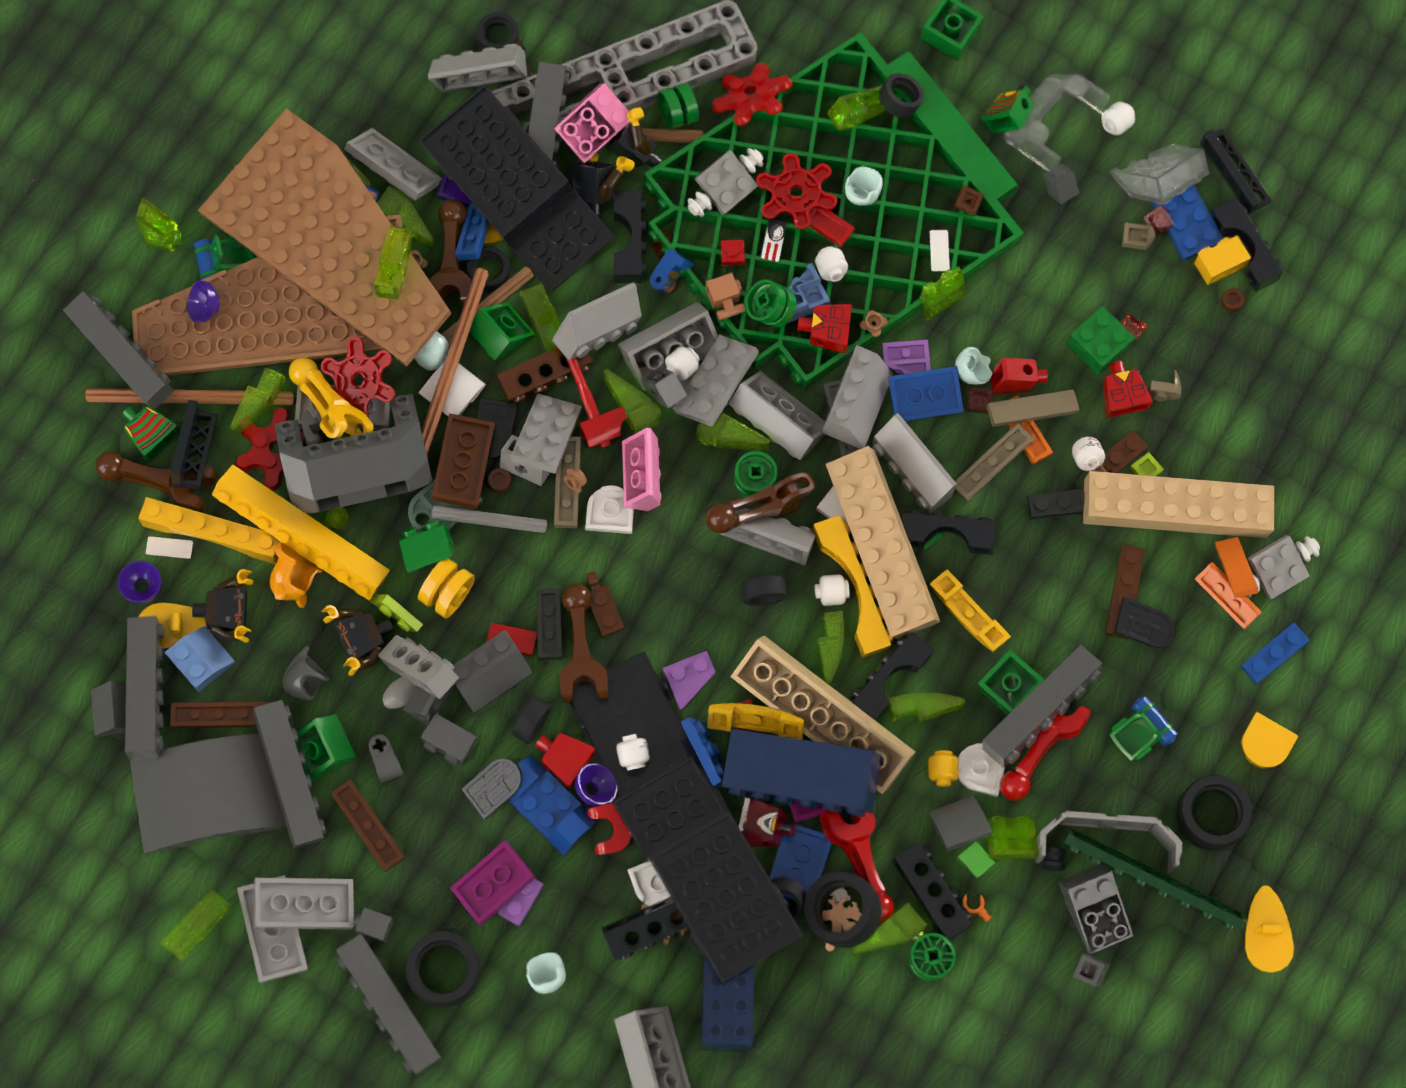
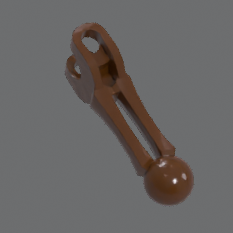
M450 199L443 202L438 210V218L444 225L445 248L440 271L433 275L429 281L442 300H444L447 294L456 292L460 293L461 301L465 304L472 280L467 274L462 272L460 260H457L455 252L461 235L460 226L465 222L467 210L462 202Z
M111 451L101 454L96 461V472L103 480L116 481L121 479L123 482H133L149 486L171 496L176 506L201 513L204 511L203 500L190 493L192 489L172 487L171 469L152 468L137 464ZM206 466L202 485L211 486L214 484L217 473L213 468ZM194 472L184 476V480L196 481L197 479Z
M798 473L788 476L776 485H771L751 496L728 501L726 504H714L706 513V524L710 530L721 534L755 519L770 516H787L799 508L801 505L799 499L810 494L814 488V482L807 473ZM796 482H803L806 484V487L797 489ZM766 503V505L747 512L735 514L736 511H739L741 509Z
M571 584L562 593V604L570 612L574 632L572 661L559 674L561 695L564 703L573 701L574 688L583 681L591 682L595 685L598 698L606 699L609 697L607 671L602 664L591 658L587 646L585 611L591 605L592 596L589 589L582 584Z

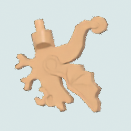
M834 896L832 900H828L833 905V909L823 911V920H832V932L841 933L842 927L844 932L848 931L857 924L856 922H850L848 919L852 918L858 921L862 913L857 907L858 904L856 902H852L854 905L852 908L850 905L848 908H845L844 902L848 900L847 898L843 899L841 897L840 904L836 905V897ZM826 943V950L833 951L834 946Z

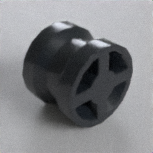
M1046 847V856L1044 861L1041 862V868L1050 871H1064L1065 864L1063 863V858L1066 856L1067 851L1057 847Z

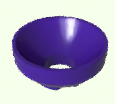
M199 280L191 288L188 297V313L193 322L204 323L219 310L220 296L211 283Z
M136 561L128 564L122 569L118 577V589L121 595L126 600L135 604H144L152 601L159 594L162 585L158 569L145 561ZM140 580H146L149 583L148 589L144 592H138L135 589L136 583Z
M595 763L588 764L576 776L575 788L579 797L585 803L597 807L606 805L615 798L617 782L612 772L605 766ZM586 784H590L595 788V796H591L586 792Z

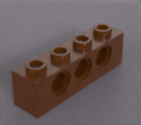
M558 347L497 375L496 379L508 403L514 401L515 404L527 399L526 394L533 391L536 394L548 389V384L553 382L560 384L569 379L568 375L572 374L570 367L566 368L561 365L560 359L566 356ZM589 352L582 358H576L582 373L590 369L589 365L592 364L593 360ZM543 366L549 367L552 375L543 377L539 369ZM521 376H527L531 380V384L523 387L519 384L518 379Z

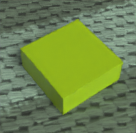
M1149 452L1130 467L1135 475L1158 476L1164 470Z

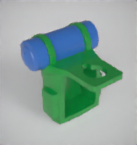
M214 235L213 241L202 239L194 243V253L197 257L201 280L254 259L253 253L231 236H226L224 240H219L218 235Z
M1145 696L1138 698L1131 708L1134 711L1132 716L1128 719L1125 717L1120 719L1111 728L1112 731L1109 734L1118 748L1133 762L1134 760L1139 761L1152 751L1151 746L1158 742L1163 746L1171 744L1175 741L1178 733L1173 728L1174 726L1158 711L1155 704Z

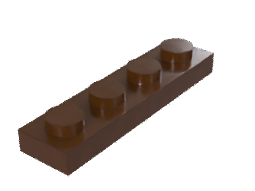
M1123 544L1120 547L1105 635L1129 639L1114 633L1122 598L1126 597L1134 601L1137 599L1145 553L1143 548Z
M268 702L171 703L170 727H257L253 709L254 707L268 704Z
M351 779L331 792L332 797L384 872H387L405 859Z

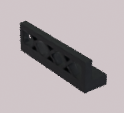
M1224 128L1216 133L1212 130L1204 133L1200 144L1240 204L1242 203L1245 206L1247 214L1249 215L1271 203L1272 199ZM1219 137H1221L1226 143L1225 148L1219 141ZM1231 157L1236 158V160L1238 161L1237 166L1235 165ZM1243 175L1248 176V178L1250 179L1249 184L1247 183ZM1255 193H1259L1263 200L1259 201Z
M188 400L170 470L172 487L201 489L218 420V413L199 412L198 401ZM199 420L211 421V423L204 428H201L198 425ZM203 436L206 442L197 446L193 440ZM198 454L202 459L192 464L189 458ZM191 472H194L197 476L196 481L184 480V476Z

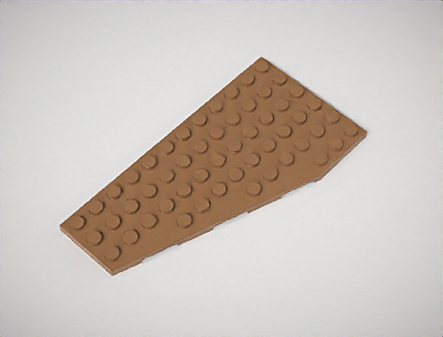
M288 109L279 116L198 209L202 216L379 347L389 351L394 358L405 366H408L451 315L450 310L338 145Z
M401 215L386 216L403 241ZM259 257L226 271L225 269L202 280L211 283L220 296L218 312L204 323L193 322L189 317L188 297L192 286L162 300L157 299L132 310L133 340L144 349L141 353L145 357L149 356L157 364L155 369L159 373L162 371L167 376L293 362L298 358H310L313 360L347 356V342L354 336L362 339L365 354L384 350Z

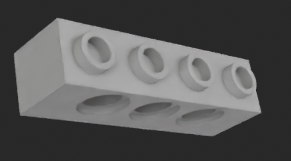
M396 635L378 654V657L390 670L438 699H441L459 678L453 672L455 667L447 659L444 658L442 660L433 651L429 653L421 644L417 646L409 637L403 639Z

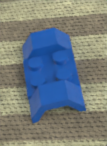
M530 755L518 763L522 771V784L508 801L565 856L571 847L589 829L593 828L598 821L590 819L587 810Z

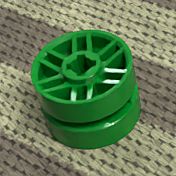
M686 82L675 85L673 89L669 87L658 91L659 111L668 129L673 130L682 127L683 124L689 125L698 122L699 111L696 98L691 87Z
M764 279L756 282L750 288L746 296L745 307L752 319L771 327H781L787 324L793 317L796 310V297L791 289Z
M752 451L744 454L738 460L735 467L734 485L738 493L744 498L756 494L771 485H776L777 466L768 454Z
M937 933L925 934L918 938L908 955V963L912 973L917 978L926 982H935L943 979L953 968L956 959L953 944L945 936ZM934 954L935 960H932L931 962L929 960V955Z

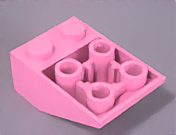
M602 83L592 90L554 130L581 161L585 163L629 123L627 119L628 110L607 85Z

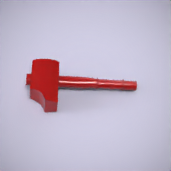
M567 359L566 361H568L589 420L578 424L583 440L588 449L600 445L601 448L611 445L610 440L621 436L620 427L623 420L627 418L623 407L600 415L577 359Z

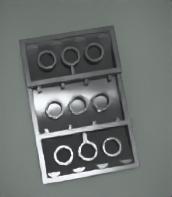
M259 733L183 744L160 750L159 759L130 761L144 855L192 846L193 843L238 834L243 836L287 827Z

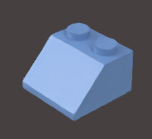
M205 626L184 636L165 652L167 657L198 693L236 663Z

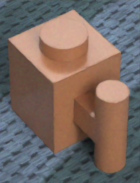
M732 273L706 281L705 291L713 310L724 308L716 312L718 320L745 312L743 303L735 306L733 304L739 302L742 287L739 280L734 279Z

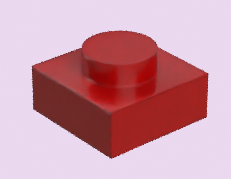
M744 240L721 241L722 265H745Z

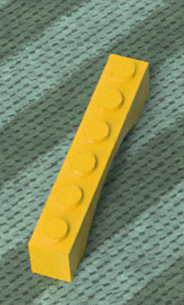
M145 498L138 518L143 527L164 533L181 534L207 540L272 564H276L279 557L274 549L275 545L280 541L264 530L152 498Z
M838 515L815 523L812 531L816 534L815 539L820 551L831 557L843 568L855 588L859 617L854 639L862 659L888 650L893 639L888 628L885 629L882 620H884L880 606L876 607L873 600L876 596L872 585H868L866 582L867 572L864 564H859L856 555H859L855 542H851L849 539L850 529L847 521H842L841 516Z

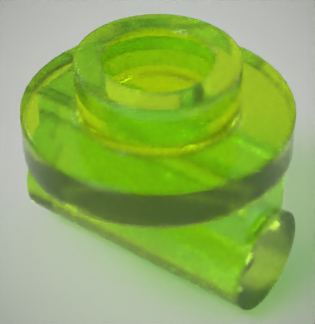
M344 507L330 509L322 525L329 529L343 528L348 520L347 510Z

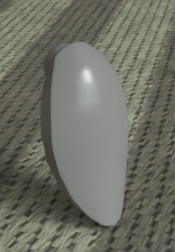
M403 677L398 678L386 689L383 695L384 706L388 709L404 707L416 685Z

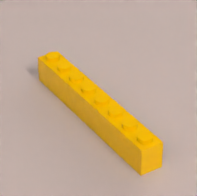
M233 464L217 482L212 496L235 510L239 515L256 524L260 529L277 538L278 541L284 543L299 555L317 565L318 568L335 577L339 582L356 591L360 596L370 601L383 584L390 571L388 568Z

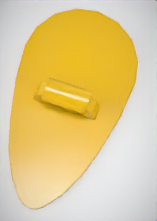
M152 604L139 615V617L156 616L159 623L163 624L164 638H160V646H163V649L171 648L181 638L204 626L207 628L206 617H192V607L179 604Z
M1265 885L1258 890L1250 905L1245 932V951L1248 960L1254 967L1260 971L1272 973L1281 971L1288 966L1293 958L1294 945L1284 907L1272 888Z

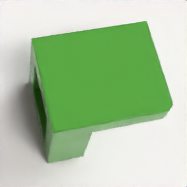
M977 841L955 860L961 867L966 866L976 878H979L995 864L994 860Z

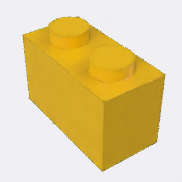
M1238 236L1231 239L1226 237L1219 241L1217 246L1213 248L1206 247L1199 251L1194 264L1206 284L1210 285L1245 268L1251 257Z

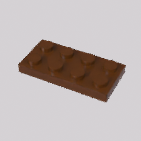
M449 413L431 500L478 509L495 422Z

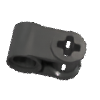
M384 735L372 737L369 741V750L381 784L403 776L400 763L394 754L388 738ZM381 742L382 745H385L383 752H379L376 749L377 743Z

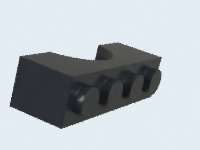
M614 190V221L623 224L631 234L629 244L623 250L614 253V283H641V275H646V261H641V254H646V240H641V233H646V219H641V212H645V198H641V190Z
M1237 198L1213 209L1211 217L1223 237L1238 236L1240 241L1249 249L1251 261L1244 275L1254 291L1257 292L1279 281L1283 274L1282 264L1278 259L1274 258L1270 245L1260 236L1258 226L1251 222L1245 206L1242 203L1240 204Z
M915 510L902 513V524L912 547L924 548L927 541L938 533H953L965 541L970 553L993 555L996 521H992L990 518L980 517L978 520L968 519L964 515L945 517L942 513L924 515L920 511Z
M913 632L908 637L902 636L895 645L898 649L892 655L889 652L881 661L882 668L878 672L874 670L866 679L868 684L862 690L859 687L851 697L852 703L875 721H877L889 705L884 690L887 678L893 673L903 670L917 673L933 654L934 649Z

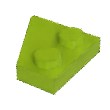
M374 594L370 599V602L378 607L383 614L396 620L397 625L404 631L418 632L423 624L388 594Z

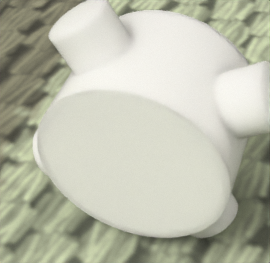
M845 887L836 889L829 895L832 898L836 897V905L840 904L841 897L843 899L847 898L850 901L851 896H848L847 891L844 889Z

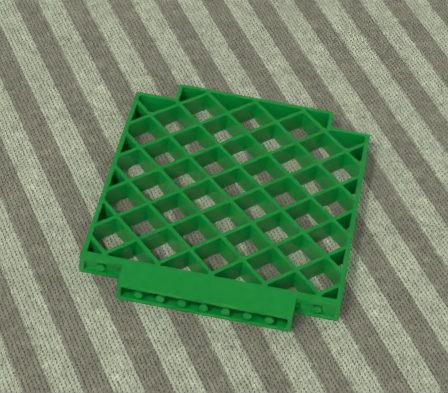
M861 32L790 78L792 81L791 88L779 92L775 96V99L782 103V98L791 92L818 95L814 117L785 112L771 115L765 111L755 112L751 116L750 121L773 124L770 146L736 141L739 126L735 124L733 115L644 173L643 186L649 195L653 194L655 196L657 205L663 211L662 214L649 222V232H647L649 238L653 243L659 244L662 248L661 253L663 256L671 248L677 254L679 252L686 258L710 261L707 281L713 278L715 262L722 263L721 250L717 249L721 226L755 231L752 255L745 254V265H737L749 267L746 291L740 293L739 302H736L743 303L744 307L747 293L752 285L754 268L788 273V288L792 283L793 274L802 275L807 270L806 266L808 263L795 262L799 238L827 243L833 242L810 227L800 230L794 224L787 223L784 236L795 237L791 261L779 259L777 262L757 256L760 232L766 233L769 220L762 219V207L765 204L766 196L772 197V193L761 189L759 186L750 192V194L761 195L758 218L727 213L722 215L719 211L703 210V217L699 215L694 216L688 207H685L688 184L699 185L695 178L701 174V172L691 171L693 156L702 150L721 153L731 150L734 155L747 156L748 148L756 149L761 153L763 159L767 160L765 173L770 174L772 161L783 162V157L786 154L793 153L799 157V164L806 166V170H810L811 167H816L819 164H827L831 170L845 172L842 194L830 193L837 198V205L835 207H839L838 217L843 219L844 208L878 214L875 237L852 233L844 244L846 246L873 250L869 273L847 270L843 278L839 280V282L867 286L864 310L851 308L850 321L861 322L866 319L869 312L872 287L907 292L905 307L896 315L877 312L887 319V325L881 329V334L877 337L872 336L871 332L865 335L866 330L861 329L859 340L850 346L847 345L846 354L811 345L810 339L785 336V325L780 327L779 335L744 329L747 316L746 307L745 312L741 316L740 328L737 330L729 318L718 320L716 312L722 309L713 310L705 291L706 285L703 286L691 269H682L680 271L679 277L686 279L689 290L693 295L697 294L700 297L702 306L708 310V313L711 312L713 314L716 325L719 329H724L727 332L728 338L745 344L749 342L771 346L756 356L751 364L754 369H757L778 355L779 363L784 368L787 366L793 381L797 385L801 384L804 390L849 360L856 345L863 348L868 347L1019 244L1024 235V232L1000 204L1016 192L1018 184L910 51L887 65ZM835 63L861 66L858 88L825 83L826 69ZM867 66L882 84L890 75L895 73L911 76L920 84L923 89L924 99L917 111L909 118L922 134L896 130L898 117L894 115L891 129L857 124L861 102L881 105L879 91L863 89ZM821 73L820 82L810 80ZM891 88L895 97L903 102L911 103V99L905 92L897 88ZM822 96L856 101L853 123L819 118ZM778 125L812 130L809 152L774 147ZM732 131L731 140L720 139ZM816 131L850 136L848 157L840 158L813 153ZM855 137L889 142L886 165L853 160L852 154ZM894 143L927 148L925 171L892 166L891 160ZM933 148H935L956 175L930 172ZM687 161L685 170L676 169V167ZM858 167H869L879 172L881 177L884 178L881 200H876L871 205L861 206L850 202L845 193V185L849 174ZM894 179L922 184L920 205L912 206L885 201L888 180ZM656 180L683 183L679 206L671 202ZM928 185L961 190V187L965 185L984 194L980 205L990 218L964 214L961 210H958L957 213L925 208ZM793 189L790 193L791 196L801 197L803 192L800 189ZM883 214L916 219L914 243L880 238ZM677 219L673 243H670L660 231V228ZM682 220L716 225L713 247L706 248L678 243ZM922 221L956 226L953 249L949 248V262H951L949 279L941 284L914 280L917 257L931 259L930 245L919 244ZM962 227L995 232L993 249L985 254L959 250ZM1001 231L1007 237L1002 243H1000ZM878 251L912 256L909 279L874 274ZM957 263L968 264V266L955 274ZM813 264V266L815 267V269H816V271H817V273H818L820 279H822L821 276H820V274H819V272H818V269H817L816 265ZM828 281L826 294L829 300L833 281ZM912 293L924 295L910 305ZM786 348L817 353L814 371L806 375ZM821 354L834 356L820 366Z

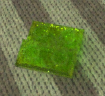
M959 266L953 271L948 269L940 276L938 281L935 283L931 281L922 288L920 301L925 306L923 316L927 321H930L964 297L965 283Z
M1003 816L986 817L992 830V835L986 837L989 858L1038 859L1039 850L1035 839L1036 828L1033 818L1018 816L1016 818H1004Z

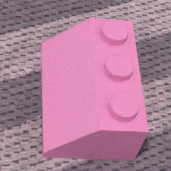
M645 428L622 441L624 508L649 511L659 506L661 501L659 481L661 476L659 470L660 449L657 436L651 428Z

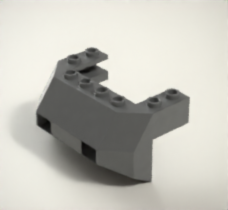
M413 394L400 395L390 401L396 427L360 433L356 436L338 438L333 441L312 444L304 447L302 434H300L298 419L274 424L291 504L304 513H316L411 492L433 483Z

